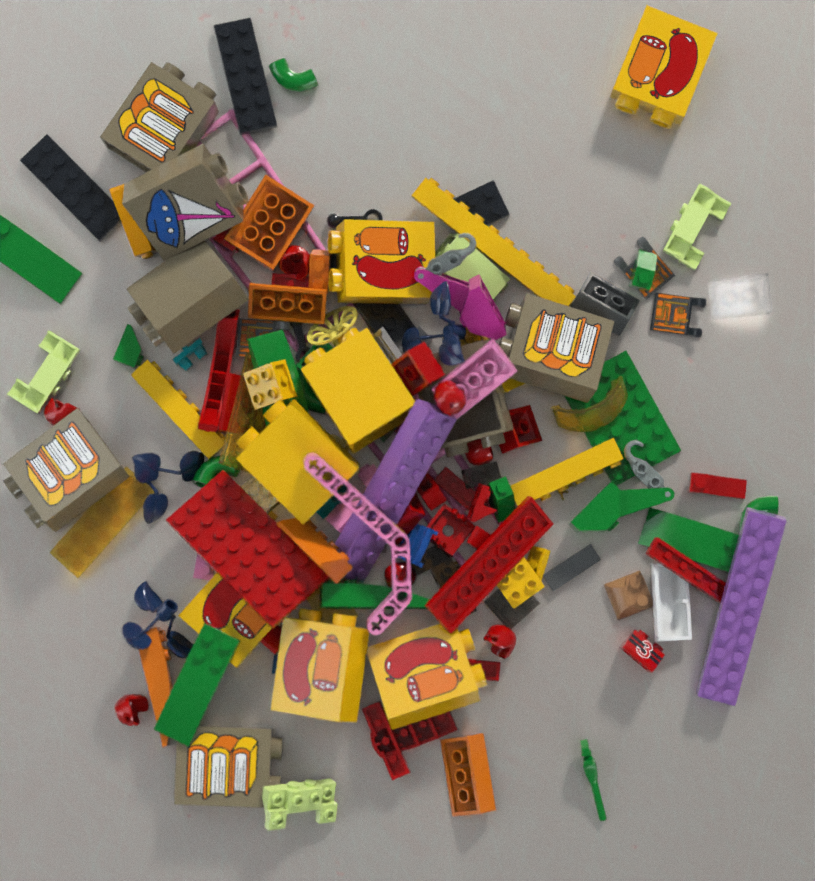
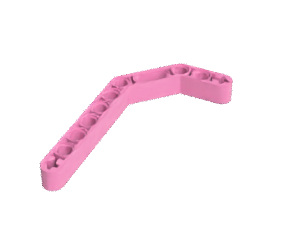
M309 453L303 461L306 470L390 545L392 591L366 619L368 631L373 635H379L404 610L412 598L409 539L405 532L316 453ZM310 459H311L312 461H314L315 459H317V460H316V463H317V465L320 467L319 472H318V469H317L314 465L309 466V465H310V464H309V460H310ZM327 471L333 474V477L328 481L322 479L323 473ZM339 485H346L347 491L341 494L336 491ZM354 498L362 500L361 504L357 507L351 505V501ZM368 511L376 512L374 519L366 518ZM383 524L391 526L388 532H381L380 527ZM403 537L405 542L402 545H396L395 539ZM404 556L406 558V578L400 581L396 579L395 561L397 557ZM399 592H406L407 596L405 599H397ZM392 606L394 610L391 614H385L383 612L384 608ZM372 622H378L379 627L372 626Z

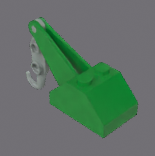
M637 440L628 442L624 448V456L630 463L635 476L648 489L620 490L611 481L568 524L575 532H605L606 530L610 532L619 524L618 518L671 501L674 498V491L671 488L664 487L662 476L646 461L631 454V447L634 445L643 447L644 444Z

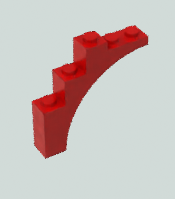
M239 309L234 310L217 323L210 374L198 422V429L206 432H217L228 373H231L233 356L236 349L240 317Z

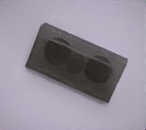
M497 461L461 471L466 489L477 487L478 483L485 485L502 478Z

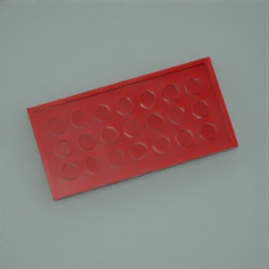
M224 470L166 519L168 525L272 629L330 578Z

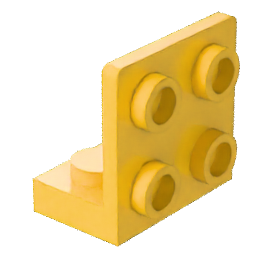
M286 360L271 362L243 374L255 410L274 404L278 399L283 401L297 397Z
M523 556L497 584V587L512 608H516L543 589L544 584Z

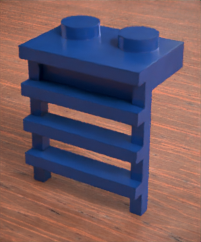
M417 524L407 534L410 544V564L412 563L419 567L423 566L420 561L425 550H427L432 535L437 536V531ZM405 538L399 543V545H402L405 542ZM399 556V557H398V558H400V559L406 561V558H405L404 556Z

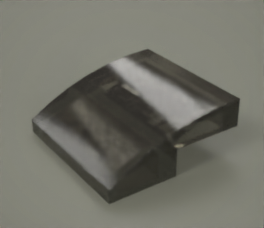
M499 589L484 601L499 620L510 629L516 626L540 604L533 595L516 608H512Z

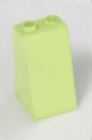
M450 233L435 251V257L452 249H465L469 247L470 243L464 237L459 238V234ZM476 248L459 266L443 273L467 282L470 278L480 274L494 302L496 301L495 297L499 292L502 293L508 287L507 282L510 280Z

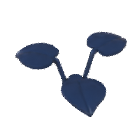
M444 281L435 288L430 297L432 313L439 315L440 319L449 323L443 328V334L419 337V330L417 328H409L402 338V350L406 353L408 350L421 344V340L444 337L442 339L443 344L439 347V358L443 364L454 366L465 362L459 340L465 338L466 328L463 325L455 324L454 320L444 317L449 315L451 309L448 282Z
M190 451L186 453L180 461V471L159 468L161 459L155 453H142L132 456L136 480L140 483H147L154 491V494H149L146 497L143 505V516L147 524H151L165 513L168 506L167 496L163 493L159 494V491L151 482L158 478V471L176 475L182 474L183 481H192L197 470L204 463V454L202 452Z
M147 581L143 582L134 593V601L143 611L157 612V617L144 630L134 622L125 623L121 630L123 638L135 649H147L151 645L152 640L146 633L158 620L162 622L169 621L166 634L168 639L167 647L175 656L187 658L193 644L179 632L171 631L173 621L176 618L174 614L178 610V605L171 599H166L163 603L160 597L150 588Z

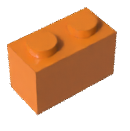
M312 249L309 267V288L327 289V293L329 291L328 276L331 269V254H329L328 250Z

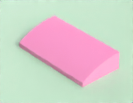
M491 339L466 359L464 363L460 364L432 387V391L434 392L436 386L446 380L453 381L458 388L464 391L466 405L460 412L453 415L458 419L515 374L517 370L496 341Z

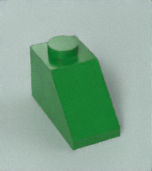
M638 250L629 287L646 292L651 289L656 270L657 254Z
M127 324L113 360L136 370L137 366L142 365L144 356L142 355L143 351L133 327Z
M506 476L487 484L491 492L488 502L492 508L497 509L494 515L498 523L505 521L515 510L514 493Z

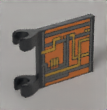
M655 292L650 330L700 338L702 336V329L689 328L692 306L704 308L706 306V299Z

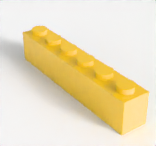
M147 359L131 376L208 459L214 457L226 446L224 435L219 430L217 432H206L198 429L200 419L198 413L200 410L193 402L189 404L185 400L187 396L180 388L176 391L172 386L174 382L168 375L163 377L159 372L161 368L155 361L150 363Z
M612 438L511 485L517 506L527 496H531L534 500L540 498L543 501L552 497L550 493L558 490V493L569 489L568 485L573 482L578 485L586 481L585 477L593 474L595 477L604 473L603 469L608 466L612 469L621 465V460L624 458L615 439Z

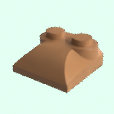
M640 571L604 584L617 620L653 607L652 597Z

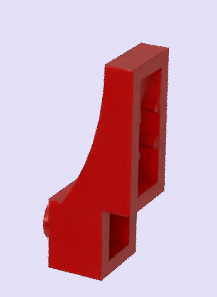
M691 472L688 493L745 499L747 480Z

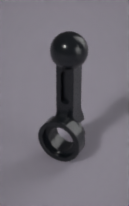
M375 209L368 210L364 216H340L337 213H332L327 217V224L331 228H336L344 219L367 220L369 215H375L378 220L383 221V217Z
M290 322L297 344L295 358L297 363H300V353L308 352L310 347L306 346L302 328L303 323Z

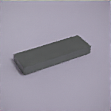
M589 544L545 573L543 577L551 590L555 591L601 559L593 546Z

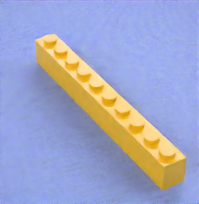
M425 178L411 195L414 200L457 234H471L476 240V249L536 296L569 306L576 296L573 294L575 291L567 284L565 286L561 285L558 282L560 279L553 273L547 274L543 270L545 267L542 264L528 259L530 255L523 249L518 251L513 247L515 244L507 237L503 239L499 236L500 231L494 226L490 225L488 227L483 223L485 220L480 215L470 213L468 211L470 208L462 201L460 203L456 202L453 199L455 196L448 190L442 191L438 187L440 184L433 178L429 180Z

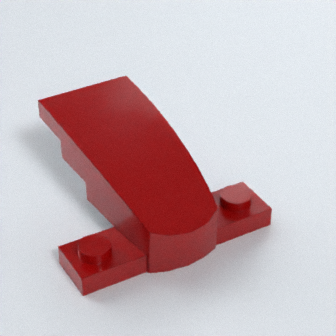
M380 701L362 708V712L371 730L372 746L376 753L383 758L392 781L411 773L402 753L403 751L421 746L459 730L451 711L392 730Z

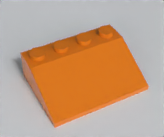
M265 175L244 207L243 222L233 226L225 240L273 272L314 209V205Z

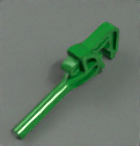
M580 740L581 755L584 756L583 768L585 775L591 785L599 821H604L607 817L598 785L596 761L591 755L588 740Z

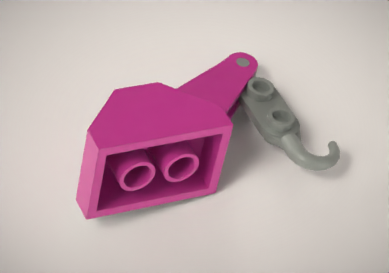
M459 234V238L465 237L469 239V247L465 249H452L431 259L426 268L418 267L415 269L414 278L432 292L442 282L447 281L451 306L459 311L461 315L459 319L463 327H467L470 333L497 340L506 336L505 321L480 274L470 278L468 282L443 274L459 266L476 248V240L471 234Z

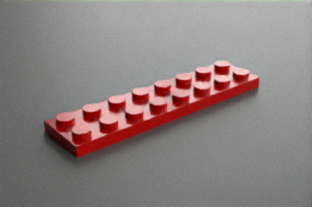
M527 496L425 604L426 608L448 633H452L552 527L553 522L531 496Z

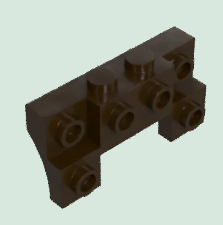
M436 545L425 550L420 561L423 564L422 567L412 564L417 576L430 570L439 590L460 568L457 561L453 562L450 556ZM475 608L470 614L476 612L477 609Z

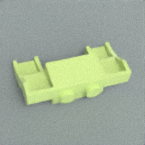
M699 183L688 205L684 203L679 211L682 214L679 221L675 219L670 230L673 232L662 252L679 260L678 262L696 270L705 253L692 246L708 215L710 214L722 221L732 203Z
M48 330L41 344L38 345L49 354L29 385L17 378L15 384L7 393V395L37 414H40L52 396L55 397L61 389L59 385L70 376V366L81 351L50 330Z
M331 778L320 780L307 779L304 782L290 781L288 784L264 786L262 800L265 809V828L268 831L284 829L286 827L287 814L316 810L315 821L318 824L335 822L338 803L334 801L336 782Z

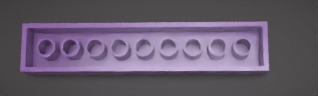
M420 399L415 401L363 493V496L396 525L457 420L453 415L448 416L441 412L437 405ZM361 499L359 500L357 506H359V505L361 504V502H362ZM368 511L366 514V518L370 520L376 516L375 511ZM354 512L351 514L335 544L339 548L337 550L339 553L343 551L350 558L348 562L353 567L343 578L364 583L387 542ZM383 524L380 527V531L388 532L391 526Z
M746 508L696 693L698 697L733 706L736 705L787 521L783 516Z

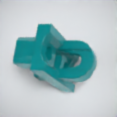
M199 338L189 347L187 345L183 347V351L172 360L177 366L180 365L181 368L188 371L194 366L188 358L194 353L201 360L208 353L203 346L204 343Z

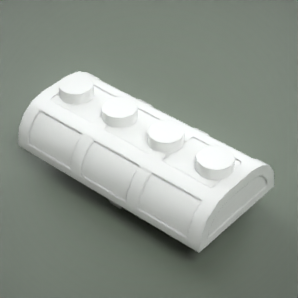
M650 564L654 640H692L689 583L661 564Z

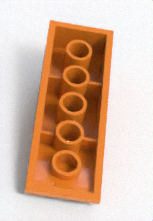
M160 627L151 628L146 633L152 640L151 645L147 649L139 650L156 722L173 688L169 664L172 657L170 650L165 648L164 642L167 641L165 630H161ZM159 733L162 746L170 745L171 738Z

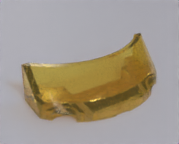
M620 376L611 381L612 388L606 394L607 397L594 406L579 410L563 409L560 405L552 406L550 410L557 426L569 431L583 433L595 431L600 427L608 425L621 412L628 397L623 377Z

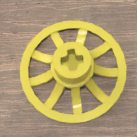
M344 306L328 312L325 316L324 324L329 329L318 326L319 324H313L307 334L308 342L311 345H323L332 342L334 346H338L337 338L347 332L358 317L356 308ZM339 312H342V315H341L340 321H339V315H338V314H339ZM331 315H333L334 325L327 319ZM353 318L350 324L346 323L349 319Z

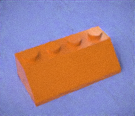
M249 283L248 318L313 324L325 323L327 289Z
M297 518L281 520L276 523L336 584L353 568L348 562L350 558L343 551L339 553L337 551L339 548L333 541L328 543L326 541L328 537L321 530L317 532V526L310 519L304 524Z
M484 733L441 739L440 743L452 817L495 811L496 807Z

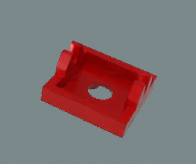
M444 503L426 527L438 532L437 536L432 535L430 542L453 557L473 531L475 525L469 522L466 516L460 514L457 509H452ZM445 526L453 528L454 533L451 536L443 534L442 529Z

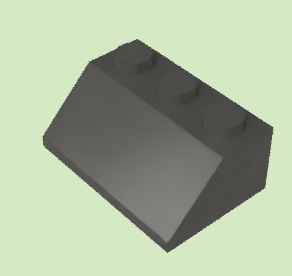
M590 272L571 307L613 320L612 333L620 336L640 300Z

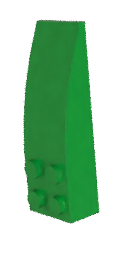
M0 215V263L61 304L83 273Z
M283 330L248 338L247 342L253 369L271 362L286 360L297 397L283 400L282 402L287 406L295 399L308 412L299 374ZM273 404L262 408L263 415ZM264 417L267 426L270 422Z
M650 507L638 544L649 547L654 537H658L694 562L729 573L739 535Z
M327 580L320 586L319 609H376L391 593L392 588L357 583V580H345L343 583L337 584L333 580ZM403 591L399 592L397 595V599H405L407 593ZM411 593V601L404 608L427 609L425 604L430 599ZM387 606V607H385L384 609H394V608H393L392 606Z
M204 623L153 730L189 747L240 640Z

